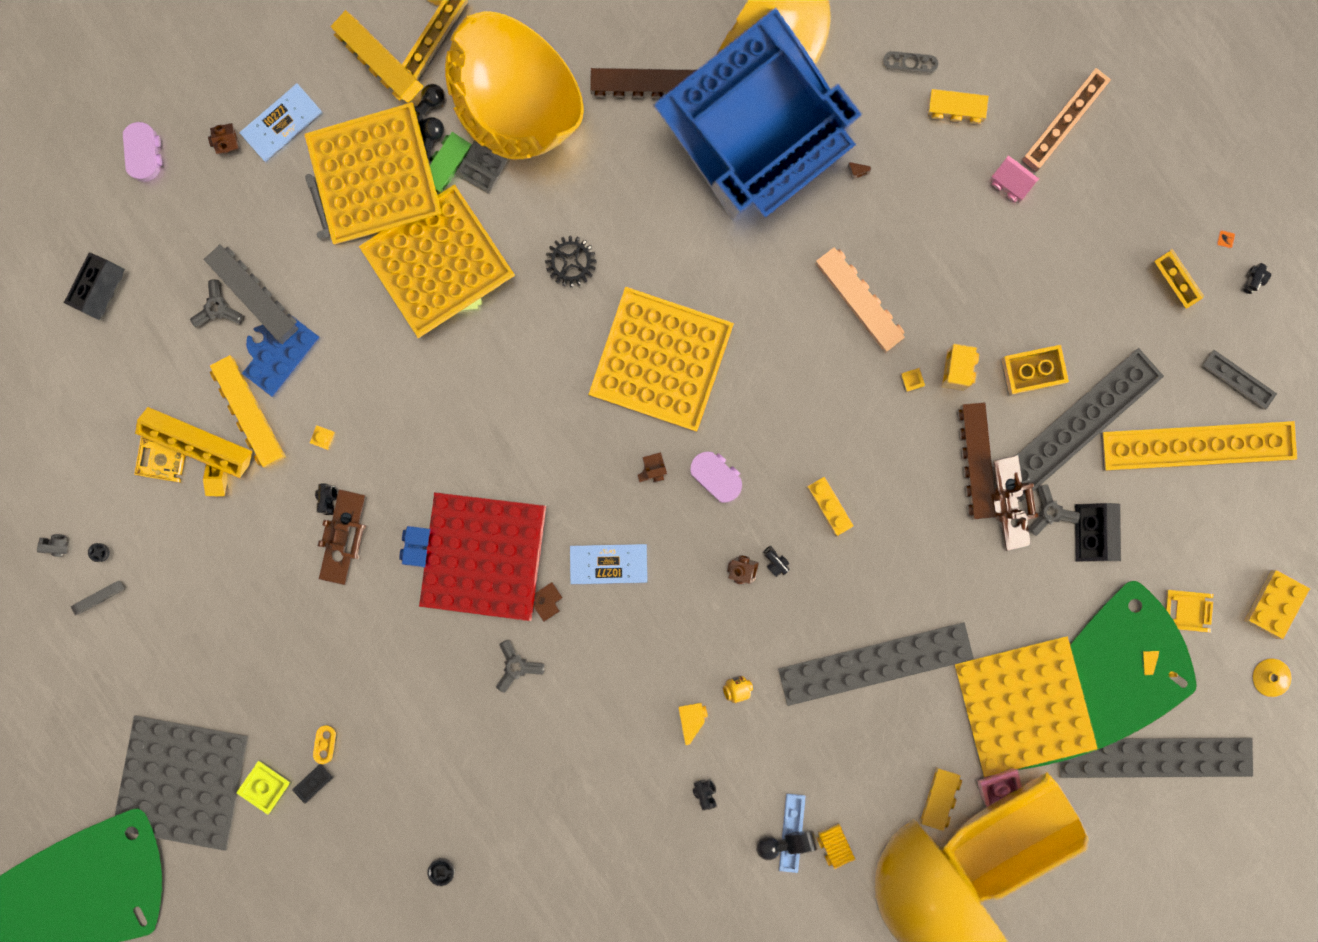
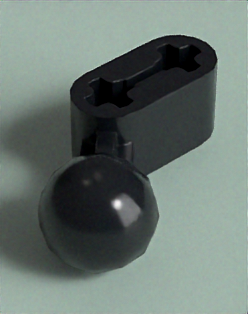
M437 84L425 86L421 92V102L414 106L415 112L419 115L417 116L419 127L426 119L425 114L430 107H438L444 101V90Z
M436 117L426 118L420 125L429 163L432 162L433 152L431 149L433 143L444 133L443 123Z
M813 830L788 833L784 835L785 839L776 840L771 836H764L756 845L758 856L764 860H773L780 852L788 850V854H802L817 850Z

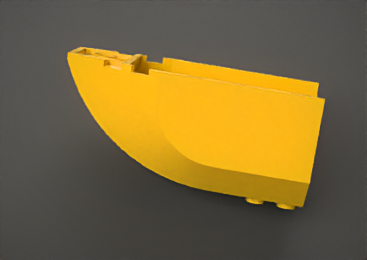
M1046 772L969 819L941 852L978 901L984 902L985 900L1003 898L1087 850L1089 838L1079 816L1061 787Z

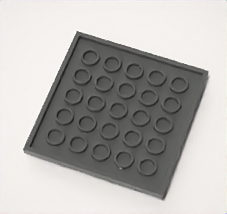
M134 715L115 816L132 809H140L146 814L155 838L226 851L238 795L236 792L239 789L249 736ZM128 827L125 831L126 833L138 835V830L135 827Z

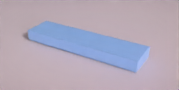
M786 793L782 839H785V834L802 831L806 795ZM788 850L780 852L779 871L798 873L800 854H788Z

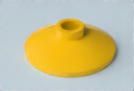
M1265 659L1258 663L1253 671V684L1265 696H1280L1288 690L1291 684V672L1288 666L1278 659ZM1273 674L1277 677L1274 682L1271 680V675Z

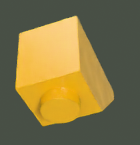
M207 464L205 465L203 475L205 496H225L227 486V473Z
M701 702L678 706L685 745H690L705 723L704 718L708 717L706 706H702Z

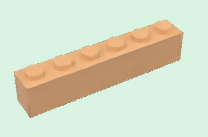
M1096 68L1022 161L1037 172L1111 79Z
M832 248L815 262L816 266L884 353H887L905 338L903 335L905 333L899 324L895 325L891 320L893 317L887 309H882L879 305L881 304L879 298L875 294L871 295L868 291V284L863 279L860 280L856 274L858 272L854 266L846 263L844 253L840 249Z

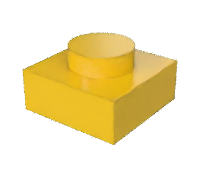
M920 368L901 373L906 392L925 386Z
M316 425L310 443L329 450L335 432Z

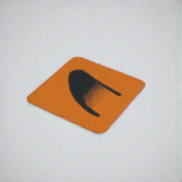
M1221 230L1217 244L1232 248L1235 234Z

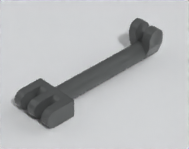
M307 174L305 179L323 230L317 232V237L322 240L331 236L314 176Z

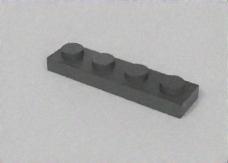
M1216 350L1211 352L1202 365L1264 410L1269 407L1277 395L1272 389Z

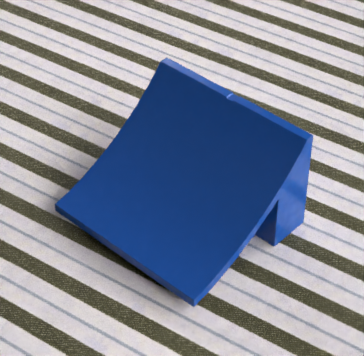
M777 8L769 12L653 105L689 154L732 220L753 204L763 217L766 218L856 146L845 130L862 115L839 84L830 89L812 58Z

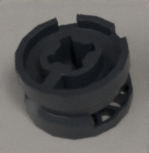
M446 858L435 859L427 869L428 879L436 886L449 884L455 876L453 863Z

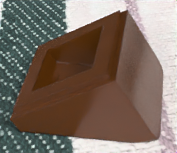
M852 162L848 163L852 179L868 175L871 172V166Z

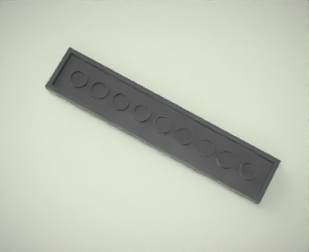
M1137 348L1017 454L1022 483L1033 482L1034 487H1032V490H1036L1164 377L1140 348ZM1023 490L1022 496L1017 497L1019 502L1026 498L1025 490Z
M963 622L778 668L787 706L974 660L966 625Z
M1123 738L1096 751L1059 762V778L1253 777V738Z

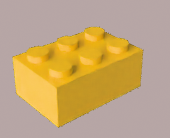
M953 344L947 350L941 388L965 391L975 383L976 372H973L975 364H978L979 359L976 347Z
M1061 345L1001 358L1009 396L1064 385L1069 382Z
M1271 570L1244 621L1276 639H1284L1310 588L1277 570Z

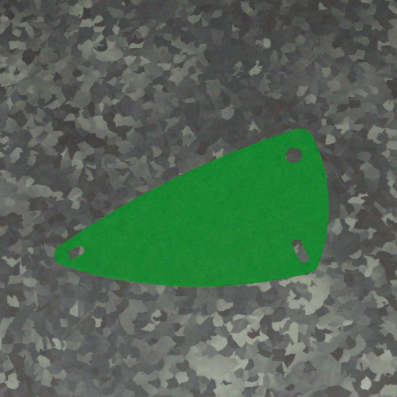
M1130 581L1126 583L1104 605L1070 645L1097 745L1096 750L1113 744L1148 726L1177 707L1196 690L1197 683L1193 663L1181 632L1160 601L1140 582ZM1133 599H1137L1142 603V609L1137 613L1130 611L1128 606L1129 602ZM1159 651L1153 675H1145L1143 652ZM1171 671L1176 672L1187 681L1185 688L1179 686L1169 677ZM1096 750L1020 768L1017 770L1035 768L1062 762Z
M132 809L106 819L49 846L0 875V942H122L150 935L155 930L159 916L162 872L156 839L146 814L140 809ZM128 827H135L138 830V837L136 839L129 840L125 836V831ZM135 907L141 909L147 921L146 926L143 927L139 924L133 912Z

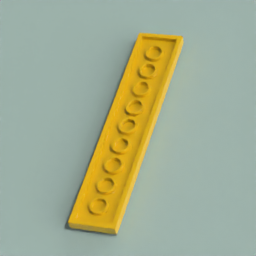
M1295 421L1102 432L1105 471L1297 460Z

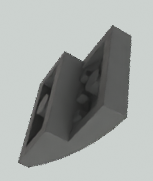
M474 140L456 175L490 193L508 158L492 153L491 149L481 146Z

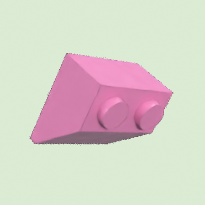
M1008 155L990 181L994 188L999 191L1002 189L1006 192V196L1011 201L1020 203L1039 178Z
M1014 768L977 781L980 795L986 807L1022 787L1018 770Z

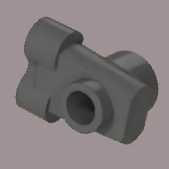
M62 534L51 535V540L39 537L37 553H51L55 557L67 554V537Z

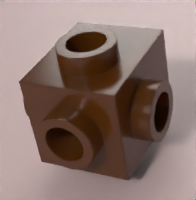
M233 123L210 128L211 136H208L210 147H214L216 154L239 149Z
M739 555L728 564V578L733 579L737 584H751L756 580L759 562L750 560L748 556Z

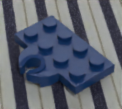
M296 318L297 323L295 325L299 330L283 344L277 341L264 325L253 328L255 332L263 334L262 342L255 343L252 336H247L246 347L253 360L242 374L271 397L277 393L320 338Z

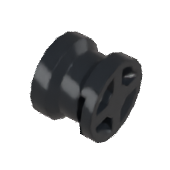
M94 543L88 549V556L94 562H104L109 558L110 550L103 543Z

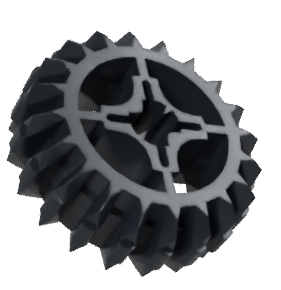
M572 236L568 237L569 242H566L565 238L561 237L562 244H559L556 240L554 243L557 248L550 246L549 249L553 253H546V256L551 258V260H545V264L551 265L546 270L547 272L554 271L550 274V278L557 276L555 280L557 284L562 279L563 287L569 282L570 288H573V282L575 281L577 286H581L579 280L582 279L586 283L587 279L585 276H593L589 270H596V267L591 265L597 263L596 259H591L596 254L595 252H588L592 249L591 245H588L586 248L584 247L587 243L586 240H583L581 244L579 243L580 237H576L575 242L572 241ZM567 247L577 248L570 254L561 252L562 249ZM582 251L587 258L586 267H583L578 262ZM557 256L564 262L560 272L555 266ZM575 257L574 262H576V265L570 264L567 266L568 262L566 259L571 260ZM572 269L581 272L576 276H565Z

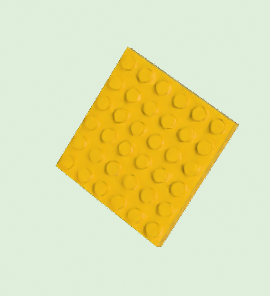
M412 102L304 134L333 245L442 214Z
M455 184L437 195L442 212L441 215L382 231L359 246L417 338H420L515 276Z
M625 286L588 395L697 432L734 323Z
M1068 636L955 664L984 777L1013 768L1020 769L1097 749Z

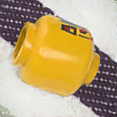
M744 676L728 679L725 682V686H723L725 698L732 703L749 699L751 691H753L751 681L746 680Z

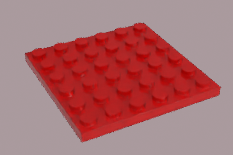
M434 492L429 527L431 531L429 533L426 567H424L419 607L531 621L546 506Z

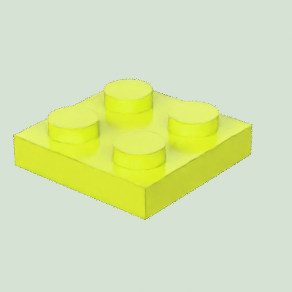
M258 761L236 793L269 815L291 782L261 761Z

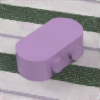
M132 123L123 131L126 172L137 181L148 182L157 177L162 165V156L158 154V147L161 146L160 136L146 123Z
M702 452L692 461L690 468L691 476L719 502L727 503L736 499L742 489L740 473L733 466L729 468L725 464L726 459L719 453L715 455L713 452Z

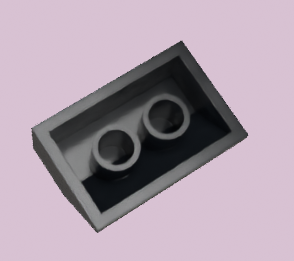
M89 252L63 303L100 320L106 311L109 300L114 295L118 282L123 277L125 269Z
M1075 504V512L1080 514L1079 521L1075 524L1076 562L1121 561L1120 504Z

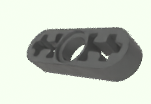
M889 51L883 58V65L888 70L932 74L938 67V60L933 55ZM893 56L894 60L900 61V57H903L902 67L899 66L900 62H894L893 65H890V62L886 59ZM913 58L916 61V65L910 68L906 66L905 60ZM919 59H922L921 63H927L928 60H931L934 66L931 69H928L927 65H921V68H918Z
M120 580L72 605L71 609L75 616L120 593L124 590V587Z

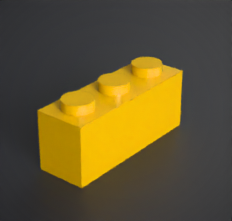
M931 89L927 115L932 116L933 119L940 120L943 117H947L955 122H961L964 119L970 120L969 122L973 124H981L986 119L989 96Z
M1170 249L1154 261L1186 309L1203 299V293L1173 249Z
M825 477L806 487L835 536L853 527L852 522Z
M936 767L919 822L920 824L944 831L945 827L948 828L951 817L948 815L950 809H954L957 800L954 796L956 790L959 791L962 785L961 775Z

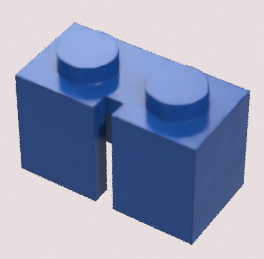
M407 526L406 530H403L402 541H405L404 549H400L399 560H402L403 565L426 567L427 546L431 529Z

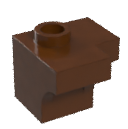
M661 452L642 457L644 469L637 475L639 483L652 479L653 483L665 480L664 476L667 475Z
M553 582L537 591L534 596L533 607L543 622L560 612L555 603L563 597Z

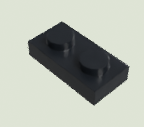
M319 764L292 791L306 804L334 776L322 764Z

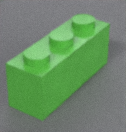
M454 132L444 137L441 143L443 145L440 151L436 150L431 158L430 169L435 189L438 193H442L446 189L472 145Z

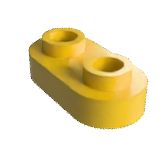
M329 725L321 726L316 732L313 758L319 764H326L333 758L336 731ZM325 731L330 733V737L328 739L324 738L323 733ZM322 750L327 752L325 758L320 755Z

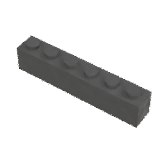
M219 244L203 260L277 341L283 344L299 330L295 325L297 321L290 313L286 315L283 312L285 308L278 300L274 302L270 298L272 293L265 286L261 288L258 285L260 280L253 273L249 275L245 271L248 267L241 260L237 262L233 258L236 254L228 246L224 248Z

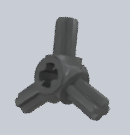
M208 280L209 298H206V304L203 305L204 309L190 318L193 326L198 327L210 318L212 320L215 318H225L239 324L243 314L229 308L228 304L224 302V298L220 297L219 280ZM214 304L219 305V306L217 307V308H218V311H214V310H213V309H214V307H213Z
M1048 484L1038 487L1043 505H1040L1039 517L1029 527V531L1033 535L1038 536L1048 524L1052 525L1053 522L1059 523L1060 520L1078 523L1080 514L1065 510L1063 506L1057 504V501H1053ZM1049 507L1051 510H1055L1054 517L1047 514Z
M505 640L499 644L506 659L504 662L506 665L504 668L505 673L496 685V688L501 692L505 693L514 679L518 680L520 676H525V673L539 675L544 673L543 663L526 662V659H521L520 654L516 655L510 640ZM519 662L521 670L513 672L511 664Z

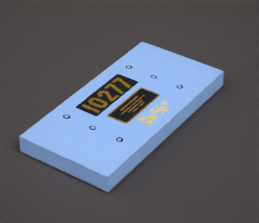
M295 84L239 133L266 162L320 116L322 111L298 84Z
M647 544L570 546L571 584L647 583Z

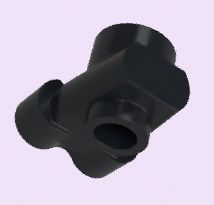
M1259 263L1256 266L1253 265L1248 272L1250 277L1242 290L1247 294H1252L1253 291H1258L1260 285L1265 286L1272 273L1267 271L1268 267L1263 263Z
M318 484V490L315 491V498L318 501L316 503L317 513L333 515L334 505L332 501L337 500L338 489L335 485Z
M771 545L763 551L764 556L770 561L767 565L768 569L775 577H778L781 573L785 575L790 570L788 567L789 561L783 555L779 557Z
M708 779L695 782L693 794L699 799L702 811L717 807L715 799L712 797L716 793L713 781Z

